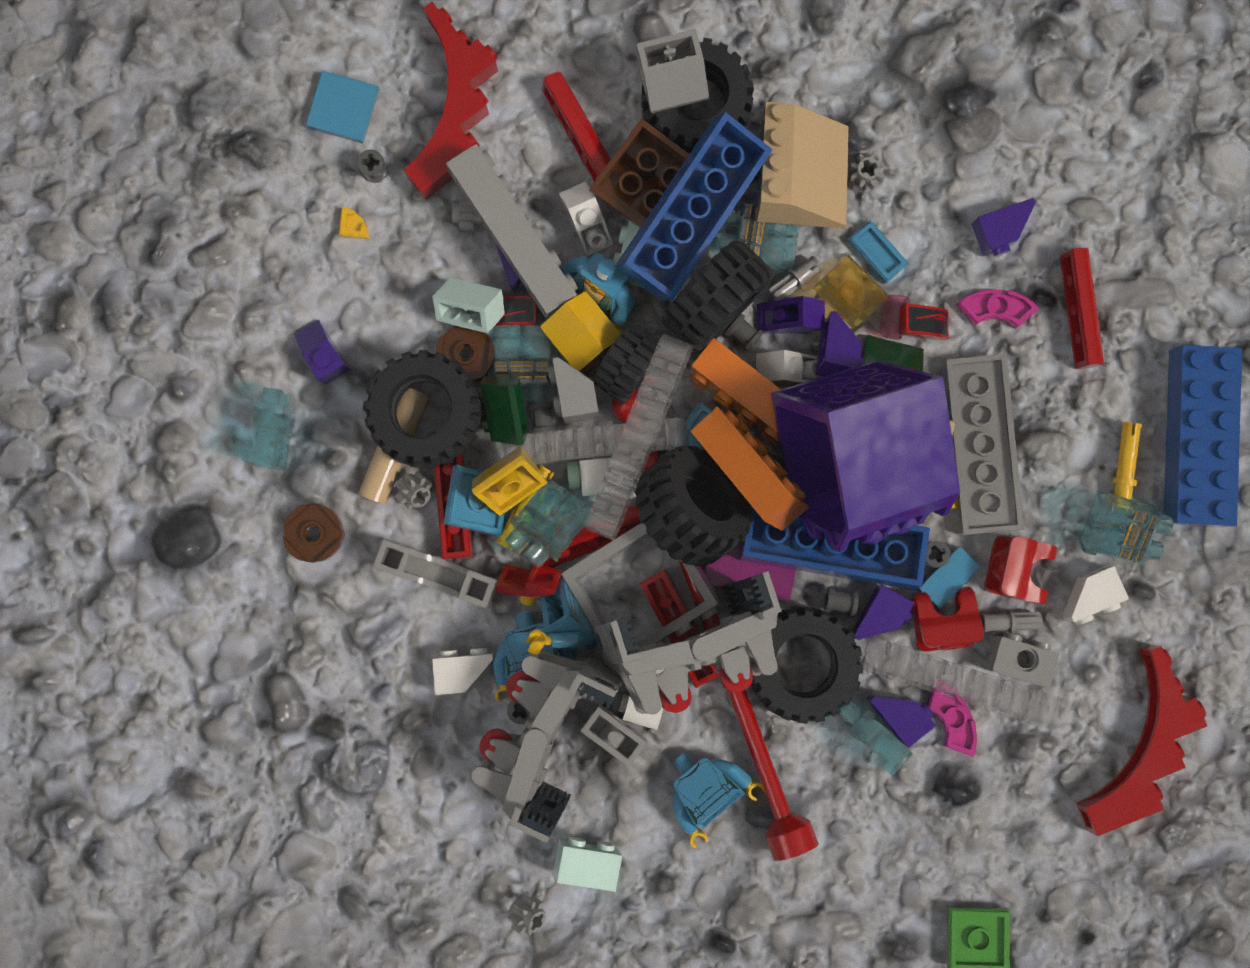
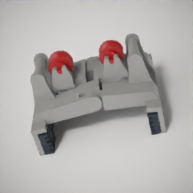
M769 571L722 586V590L727 588L724 596L729 595L730 597L726 599V602L731 601L732 603L728 605V608L733 607L734 609L730 611V614L736 615L719 620L720 625L683 641L656 647L655 643L646 646L633 645L632 642L637 640L636 637H630V635L635 633L634 630L628 631V628L632 627L631 623L626 624V621L630 620L629 616L593 628L604 665H607L614 674L620 676L636 711L642 714L653 715L657 714L661 707L672 713L686 710L692 699L691 691L688 687V672L701 669V666L712 664L719 674L722 686L732 692L746 690L751 685L753 676L761 674L772 675L776 672L777 661L774 654L771 629L777 625V614L781 612V608ZM664 669L662 673L656 674V670Z
M541 650L537 655L530 654L522 662L523 670L514 673L506 684V691L510 699L521 703L530 712V716L524 724L526 728L521 735L510 734L499 728L491 729L480 740L479 748L484 759L480 766L476 767L472 772L473 782L504 803L502 810L510 818V826L545 843L550 839L571 797L569 793L565 797L564 791L558 794V788L552 791L554 787L552 785L546 788L548 784L546 782L541 787L548 769H545L557 731L569 709H574L578 699H581L585 693H587L586 699L589 700L593 696V702L595 703L600 699L599 705L602 706L606 702L605 708L609 709L623 684L620 676L614 674L607 665H604L602 659L594 655L592 657H577L574 660L551 654L544 650Z

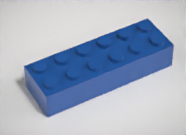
M724 112L713 118L615 267L661 301L673 300L773 149L728 113Z
M1181 345L1169 350L1163 524L1206 527L1237 526L1242 348Z
M751 504L748 507L752 510L749 534H747L746 539L741 544L740 561L909 590H916L923 585L930 532L929 527L916 525L910 527V530L906 533L884 536L883 540L877 543H862L853 539L848 542L844 551L838 552L827 544L824 532L821 531L822 539L820 540L811 538L800 517L781 531L766 523Z

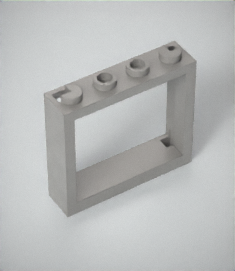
M644 523L638 524L561 573L593 628L606 624L580 579L649 536ZM683 564L705 602L638 642V646H646L655 643L656 647L668 643L666 637L675 632L677 636H680L693 628L690 622L696 618L701 617L704 621L718 612L716 606L721 604L722 600L701 566Z

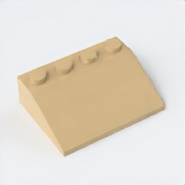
M766 102L761 124V141L773 150L759 170L757 222L845 229L847 219L848 126L796 104Z

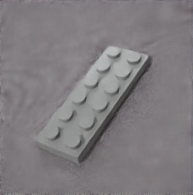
M1007 353L946 359L951 420L955 423L953 440L960 486L959 501L963 535L1024 530Z

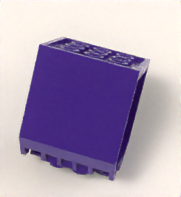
M876 360L771 392L784 467L788 472L786 476L793 483H797L807 495L804 501L809 505V508L799 517L811 538L815 540L822 539V531L824 532L827 544L832 549L841 552L845 550L848 542L853 539L862 543H877L883 540L884 536L906 533L910 530V527L924 523L931 512L940 516L948 515L960 494V486L942 376Z

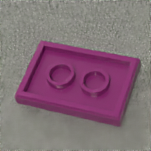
M741 544L713 564L706 565L705 574L713 586L720 588L724 585L769 571L778 601L790 602L796 570L740 561Z

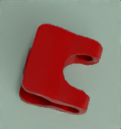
M997 536L993 542L984 587L986 591L1026 602L1046 604L1048 592L1034 585L1030 577L1032 565L1040 559L1055 560L1058 548L1021 536Z
M961 587L956 592V609L951 616H943L937 613L926 592L913 594L911 601L914 602L912 610L914 611L915 638L920 651H946L971 647L976 642L982 640L984 636L982 621L978 611L976 595L971 587Z

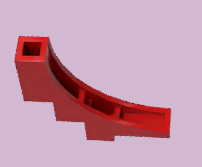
M433 1L423 9L428 22L438 35L445 52L448 68L447 96L443 114L434 135L422 152L404 169L408 179L425 200L453 179L447 171L446 163L475 144L478 147L480 146L474 136L467 131L489 115L486 105L489 101L478 87L498 72L496 64L498 57L494 50L488 44L483 46L478 39L471 43L461 29L456 31L451 25L453 20L449 13L443 7L438 9Z
M1148 645L1140 648L1147 672L1149 696L1147 718L1141 738L1134 752L1114 779L1096 793L1076 803L1087 831L1096 836L1164 810L1161 803L1163 794L1159 786L1155 782L1153 783V781L1185 769L1186 767L1183 762L1185 754L1181 745L1175 739L1207 727L1204 718L1206 717L1204 706L1194 697L1182 696V693H1184L1183 686L1180 680L1174 677L1170 667L1172 665L1171 657L1162 646Z

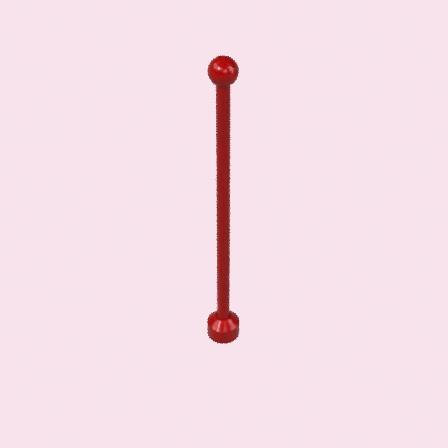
M638 388L631 398L623 404L613 398L611 407L614 416L622 423L629 425L643 466L647 470L660 458L645 420V416L649 412V399L645 392ZM679 560L693 601L697 607L705 602L681 560ZM717 613L704 621L700 617L705 631L720 625ZM727 690L774 817L765 835L773 860H787L813 850L819 843L811 821L790 811L746 690L740 692Z

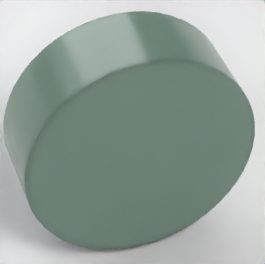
M578 460L567 461L570 490H581Z

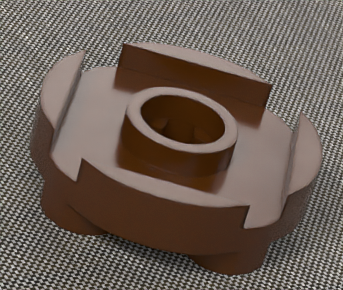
M455 325L439 338L436 346V352L444 354L448 359L459 363L474 382L482 380L484 376H487L495 362V347L490 336L484 332ZM465 346H470V351L474 352L473 357H469L468 361H463L462 356L458 355V351L464 350Z
M307 504L297 507L288 515L284 523L283 541L286 549L293 557L305 562L316 563L328 560L337 553L345 537V531L339 516L329 507L318 504ZM309 526L320 528L318 533L320 538L318 540L307 539L309 535L307 528Z

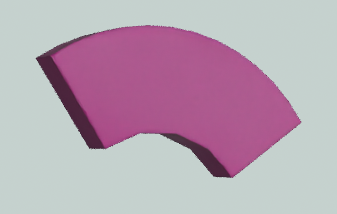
M994 289L974 292L955 304L974 326L985 320L996 319L1007 322L1014 329L1018 328L1040 309L1030 299L1017 292Z
M935 680L927 706L943 724L945 732L944 746L974 757L977 745V731L975 721L966 702L951 687Z

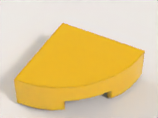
M342 206L339 236L342 238L369 240V230L363 218L354 210Z

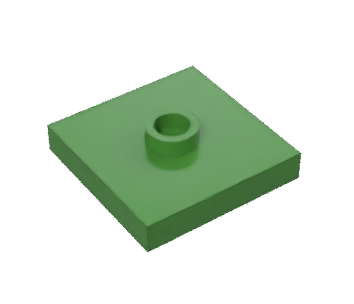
M948 906L947 968H1010V910L1008 908Z

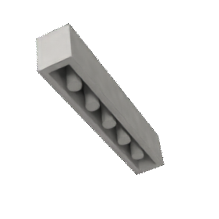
M475 144L446 163L447 171L545 318H548L567 301L577 296L575 290L578 287L569 274L564 276L558 267L561 261L554 250L550 249L548 251L542 243L545 238L536 224L531 226L525 216L528 215V212L519 199L514 201L509 191L512 189L503 174L498 176L492 168L495 163L486 149L481 151L478 145Z

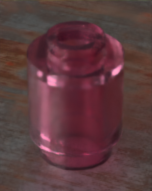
M888 295L886 302H883L879 331L885 333V338L893 340L902 339V335H900V306L910 304L909 297Z

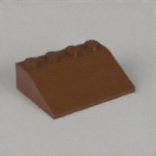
M641 118L592 184L589 191L640 228L689 156V153Z

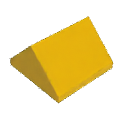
M587 291L567 301L540 326V329L568 364L579 372L608 350L620 335V332Z
M520 445L473 478L471 490L477 498L501 516L546 485L548 481Z

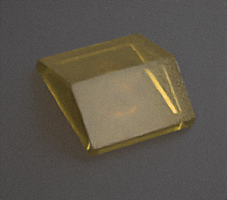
M849 255L813 287L854 330L889 297Z

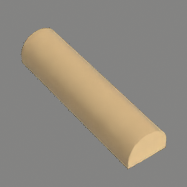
M412 388L403 394L398 403L397 420L407 434L415 437L430 397ZM377 446L358 495L387 505L403 464L388 456Z

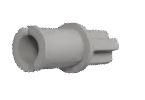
M811 256L796 269H789L785 277L768 289L770 297L774 301L783 300L796 289L801 290L804 288V283L823 271L821 264L816 266L819 260Z
M1008 610L1007 613L981 614L984 632L1008 631L1014 634L1015 630H1039L1042 628L1043 623L1039 612L1014 613L1013 610Z

